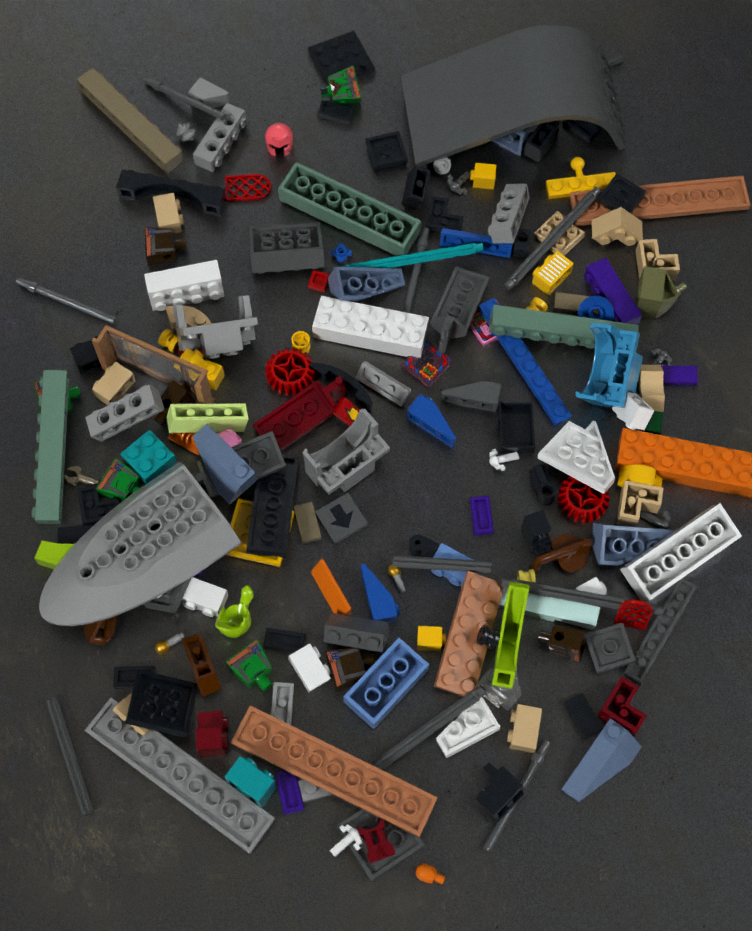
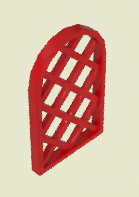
M264 175L225 176L226 202L264 199L271 192V182ZM239 179L244 182L241 186L236 184ZM251 179L256 181L253 185L248 183ZM262 179L267 181L265 185L260 182ZM245 184L250 187L247 191L242 188ZM257 184L262 186L259 190L255 188ZM233 185L237 187L234 192L230 189ZM264 188L268 190L265 194L261 193ZM252 189L256 191V193L253 196L248 193ZM239 190L244 192V194L241 196L237 195L236 193Z
M626 600L618 607L614 624L623 623L627 627L646 630L652 615V607L644 601Z

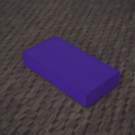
M661 366L664 371L663 385L698 384L697 366Z
M489 496L470 497L474 536L494 534Z
M286 771L275 773L284 815L304 811L297 776Z

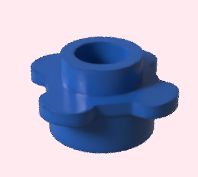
M339 243L335 249L330 251V254L334 256L336 261L344 262L348 259V256L352 255V250L347 249L344 243Z

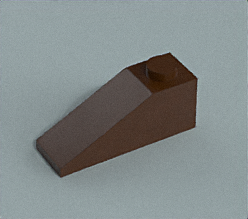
M198 633L183 639L182 641L202 697L221 690V685L202 634Z

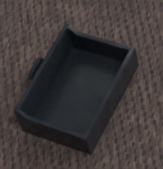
M499 401L496 431H499L500 453H534L533 402L504 403Z

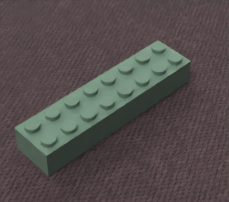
M297 162L278 188L280 201L396 256L407 254L421 231V220Z

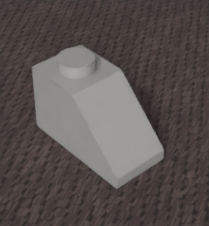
M201 77L188 91L189 97L212 108L225 106L226 103H230L228 91Z

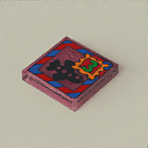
M425 339L421 358L408 356L401 363V367L430 388L452 365L453 359L445 353H439L438 348Z

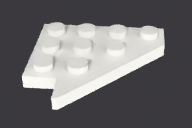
M594 420L586 429L569 421L538 453V459L603 494L614 483L615 476L597 423Z

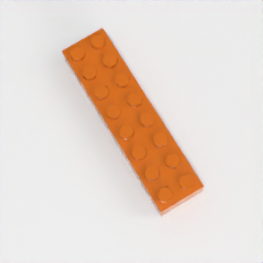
M627 428L622 429L619 436L614 471L619 472L620 467L628 465H645L656 469L655 474L663 478L662 481L752 498L751 452Z

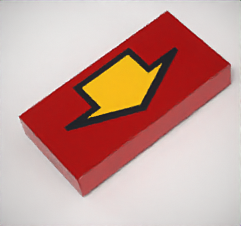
M342 397L333 414L350 427L356 420L360 409L348 399Z

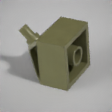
M644 266L637 287L635 305L641 312L642 317L657 319L677 301L678 296L687 289V286L684 282L674 286L666 269Z

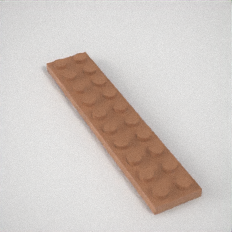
M734 176L640 185L639 187L647 192L632 212V215L639 220L747 210L751 204L744 177ZM591 190L570 192L569 197L572 209ZM596 199L575 221V226L592 225V219L604 215L611 210L599 204Z
M251 705L231 741L232 745L419 838L438 797Z

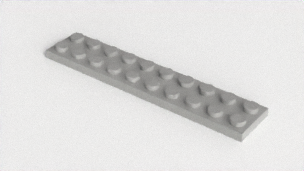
M110 698L85 729V732L247 853L251 854L276 819L159 732L153 730L144 736L137 733L131 725L125 724V721L113 711L118 702Z

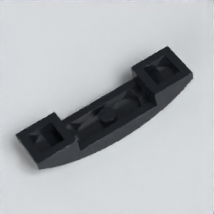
M315 362L310 364V369L315 371V377L324 383L329 378L334 381L336 377H341L345 388L355 394V403L371 413V398L355 378L331 365Z

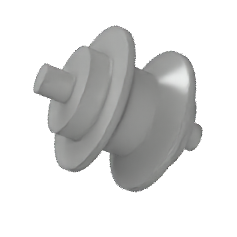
M190 123L178 124L176 135H182L181 141L193 140L192 137L194 136L195 129H189Z
M445 157L434 161V170L438 174L449 172L451 168L450 159Z

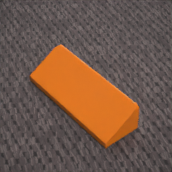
M321 559L312 569V576L333 613L350 616L352 612L347 599L326 562Z

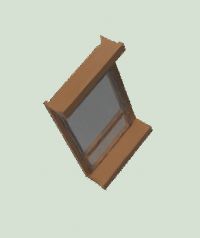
M105 325L97 339L93 337L92 343L103 372L109 366H112L115 361H119L168 384L174 380L189 393L197 396L198 404H213L215 398L211 396L207 378L208 370Z

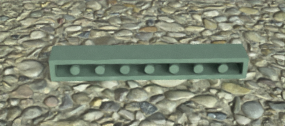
M493 305L490 312L489 333H494L498 336L508 335L514 338H530L534 341L544 340L550 343H565L569 346L579 345L586 348H595L594 333L589 328L592 322L613 325L619 330L638 333L639 325Z
M44 370L43 376H40V387L43 388L42 394H39L41 413H38L37 417L40 431H37L36 434L39 450L35 452L38 469L34 470L37 488L33 489V499H36V507H32V518H35L37 524H61L69 374L67 370Z

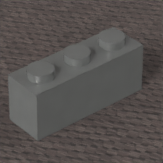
M331 613L324 625V642L383 652L389 639L388 622Z

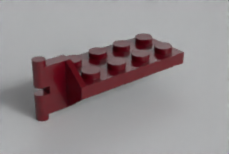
M336 377L326 387L318 380L255 422L252 426L259 436L273 431L280 451L284 450L334 415L333 412L337 406L335 402L347 395L342 378Z

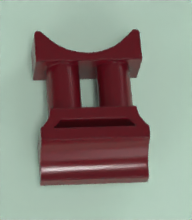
M383 819L375 828L370 830L358 827L360 837H364L367 845V857L370 864L396 855L393 845L387 840L384 828L386 826ZM376 832L378 844H375L371 833Z

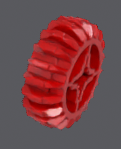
M285 347L284 352L278 349L277 355L272 354L265 367V377L268 379V385H272L274 391L278 389L279 394L284 391L286 396L289 395V392H292L295 396L296 391L301 392L303 388H307L309 384L313 383L315 371L310 369V364L313 362L312 358H308L307 352L302 354L301 349L296 352L294 347H292L291 351H288ZM294 362L299 363L304 368H301V366L296 365ZM276 375H279V377L286 379V381L279 379Z
M571 476L568 477L567 481L564 480L562 482L563 487L559 488L560 494H558L557 499L561 500L558 505L563 507L562 513L568 512V519L573 516L575 517L574 522L581 519L582 524H584L587 519L592 523L594 518L599 520L600 515L606 513L605 509L609 507L607 502L610 501V496H608L609 489L603 494ZM584 486V488L577 489L575 487ZM586 492V499L582 504V496H584V493ZM570 498L577 504V507L572 504ZM585 507H595L593 509L583 510V508Z

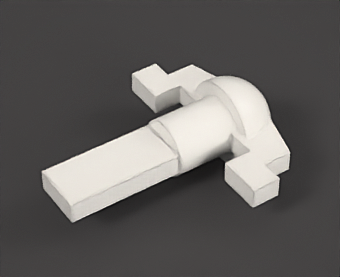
M492 449V452L489 453V462L496 470H505L504 465H499L500 463L519 459L517 452L496 456L498 454L497 450Z
M348 824L345 827L342 825L340 827L343 833L348 831V834L330 851L336 857L354 840L356 843L353 846L356 850L361 849L359 845L362 843L359 831Z

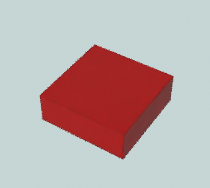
M313 270L308 288L326 292L330 274Z

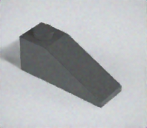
M480 381L443 390L441 402L496 412L501 384H497L495 381Z

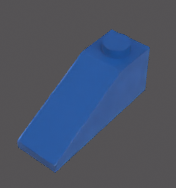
M419 394L408 408L406 418L454 448L456 437L437 405L430 397H424Z
M361 564V574L372 620L388 623L396 622L397 615L400 614L398 602L394 603L393 596L365 564Z

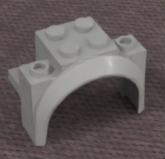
M249 295L239 296V320L187 327L183 305L172 306L179 350L181 351L187 348L192 351L197 349L205 358H218L220 353L227 356L237 355L239 350H243V345L251 344L250 340H256L254 325H258L257 317H252Z
M361 409L353 424L329 445L312 454H308L307 449H304L305 471L316 486L321 485L328 495L339 487L346 492L375 471V461L388 453L390 447L378 434V423L366 409Z

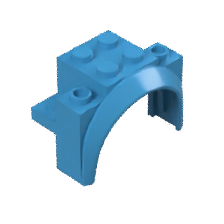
M592 322L589 328L595 337L593 367L586 388L583 392L576 391V397L593 405L624 408L628 391L635 393L643 359V356L636 353L640 333L619 330L613 325Z

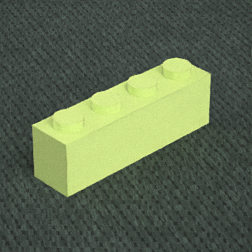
M246 403L170 404L167 414L169 433H197L206 424L215 432L232 429L234 432H244L249 420Z

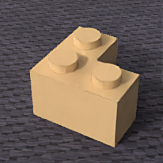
M619 207L592 219V238L602 245L609 244L617 239L627 246L634 245L639 240H643L642 221L622 207Z
M657 239L639 240L635 251L639 280L644 266L666 269L671 280L676 281L680 271L678 254L659 255Z
M625 480L621 488L616 524L636 526L640 518V511L657 514L662 504L664 488Z

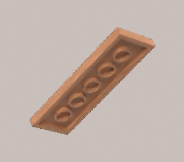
M470 571L466 572L433 687L463 697L472 690H476L487 651V645L477 644V635L483 625L488 626L491 630L493 629L504 587H501V582Z

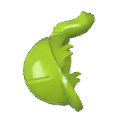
M249 585L242 587L240 603L238 605H231L227 609L223 607L216 619L215 627L229 638H237L244 635L251 626L252 620L248 607L253 599V590Z

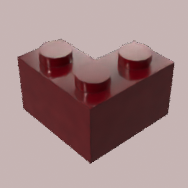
M621 676L597 716L607 722L611 718L628 730L634 737L647 717L646 714L630 705L639 687Z
M222 711L197 713L196 750L201 758L226 756L225 750H229V739L227 733H225V729H228V717H224Z

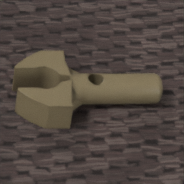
M78 466L67 468L68 472L76 474L77 477L71 478L64 475L67 483L73 487L79 482L97 486L100 483V480L82 475L83 470Z

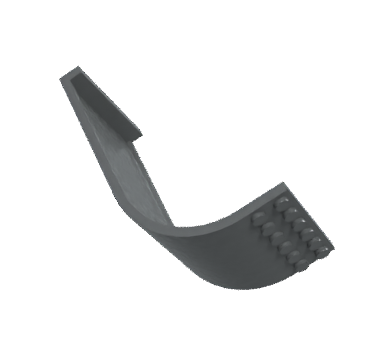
M542 25L508 33L401 75L415 164L428 169V163L522 129L557 120H582L597 124L610 134L619 150L626 148L624 141H627L625 131H622L621 128L624 124L622 117L618 114L620 106L618 101L615 100L617 92L615 87H612L614 78L612 73L609 72L608 68H611L609 59L606 58L604 50H600L596 41L579 29L561 25Z

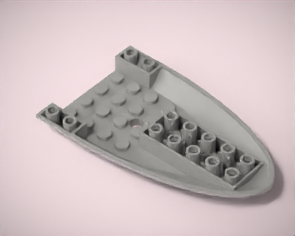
M178 462L113 508L65 554L43 588L39 603L40 614L44 620L58 626H78L114 617L147 603L177 587L241 544V541L226 518L186 466ZM154 524H160L157 530H151Z

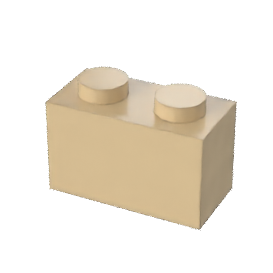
M174 193L154 196L153 201L159 228L173 229L174 233L182 232L181 225H184L182 214H178V210H181L179 199L175 200Z
M115 361L112 366L106 369L103 377L94 383L92 391L97 399L108 405L111 402L120 400L136 380L133 372Z
M517 704L516 710L512 709L510 722L514 723L513 729H509L507 735V742H510L509 749L529 753L535 752L542 713L541 708Z

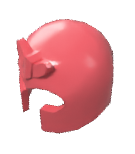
M274 123L266 130L265 141L271 155L276 157V151L271 145L281 148L288 144L284 148V156L288 155L292 150L293 133L289 126L283 123Z

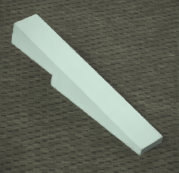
M508 588L503 589L499 608L504 609ZM528 593L525 615L551 622L557 620L594 630L600 607Z

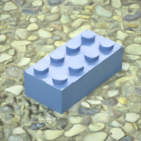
M398 638L343 696L344 703L372 729H375L427 673L429 663Z

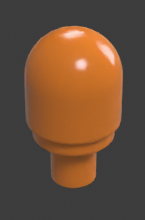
M423 863L416 868L417 878L428 884H433V881L443 885L445 876L437 873L438 869L431 865Z

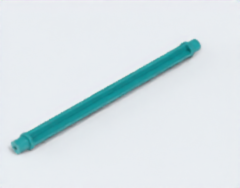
M470 243L351 263L341 267L392 268L476 254V252L483 251V244Z

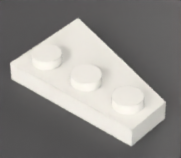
M481 697L478 702L462 712L455 721H452L436 738V741L445 757L448 758L499 731L500 725L483 697Z

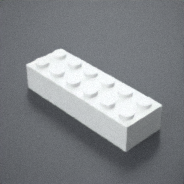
M321 296L312 325L313 338L405 357L413 356L415 359L421 358L429 327V317Z
M721 503L707 508L623 566L620 570L640 601H650L742 537Z

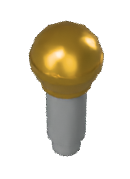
M391 564L388 567V574L394 579L400 593H403L406 590L401 578V567H394Z
M181 632L166 641H158L155 645L156 652L166 654L171 646L184 638V635Z

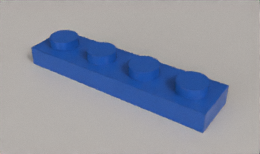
M442 228L440 246L443 247L482 243L483 251L478 253L510 258L513 244L493 243L491 236Z

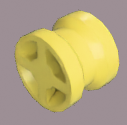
M529 569L527 572L517 570V579L536 583L534 569Z

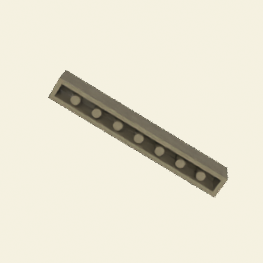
M91 68L77 78L79 89L167 174L183 162V153L180 147L174 146L167 135H163L157 125H152L144 113L141 114L133 103L130 104L125 95L119 93L111 82L108 83L101 72Z

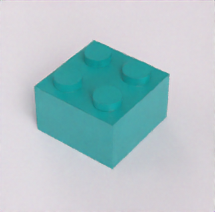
M148 430L120 453L124 464L140 476L144 485L177 464L175 455L151 430Z
M240 756L225 775V779L228 784L262 808L276 790L274 776L265 769L261 772L256 766L257 764L249 757L244 759Z

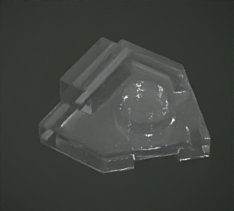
M517 668L512 689L492 685L494 669H489L476 686L478 688L482 687L486 693L483 697L497 708L502 706L509 711L522 695L517 678Z

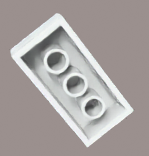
M217 260L144 274L153 311H163L165 307L198 304L202 301L217 300L225 297Z

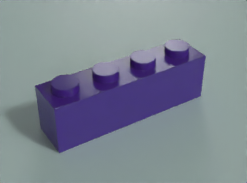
M607 258L587 265L584 278L592 286L595 296L607 298L612 303L614 308L613 321L638 325L642 314Z

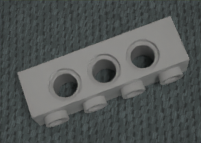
M226 103L221 112L226 114V118L224 120L216 118L193 153L194 164L211 172H214L215 168L220 166L223 156L229 152L230 145L233 141H236L239 131L247 123L245 110Z
M506 184L504 191L501 192V199L497 203L496 213L493 214L492 224L488 227V234L491 236L493 243H514L530 198L527 184Z
M144 385L139 390L126 394L122 399L111 402L102 409L93 411L92 414L85 418L90 436L102 442L165 409L159 390L151 385Z

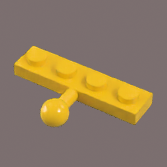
M574 157L571 160V168L575 170L576 177L546 180L548 199L569 197L570 192L588 191L594 187L605 189L616 173L584 176L582 170L585 165L584 160L581 157Z

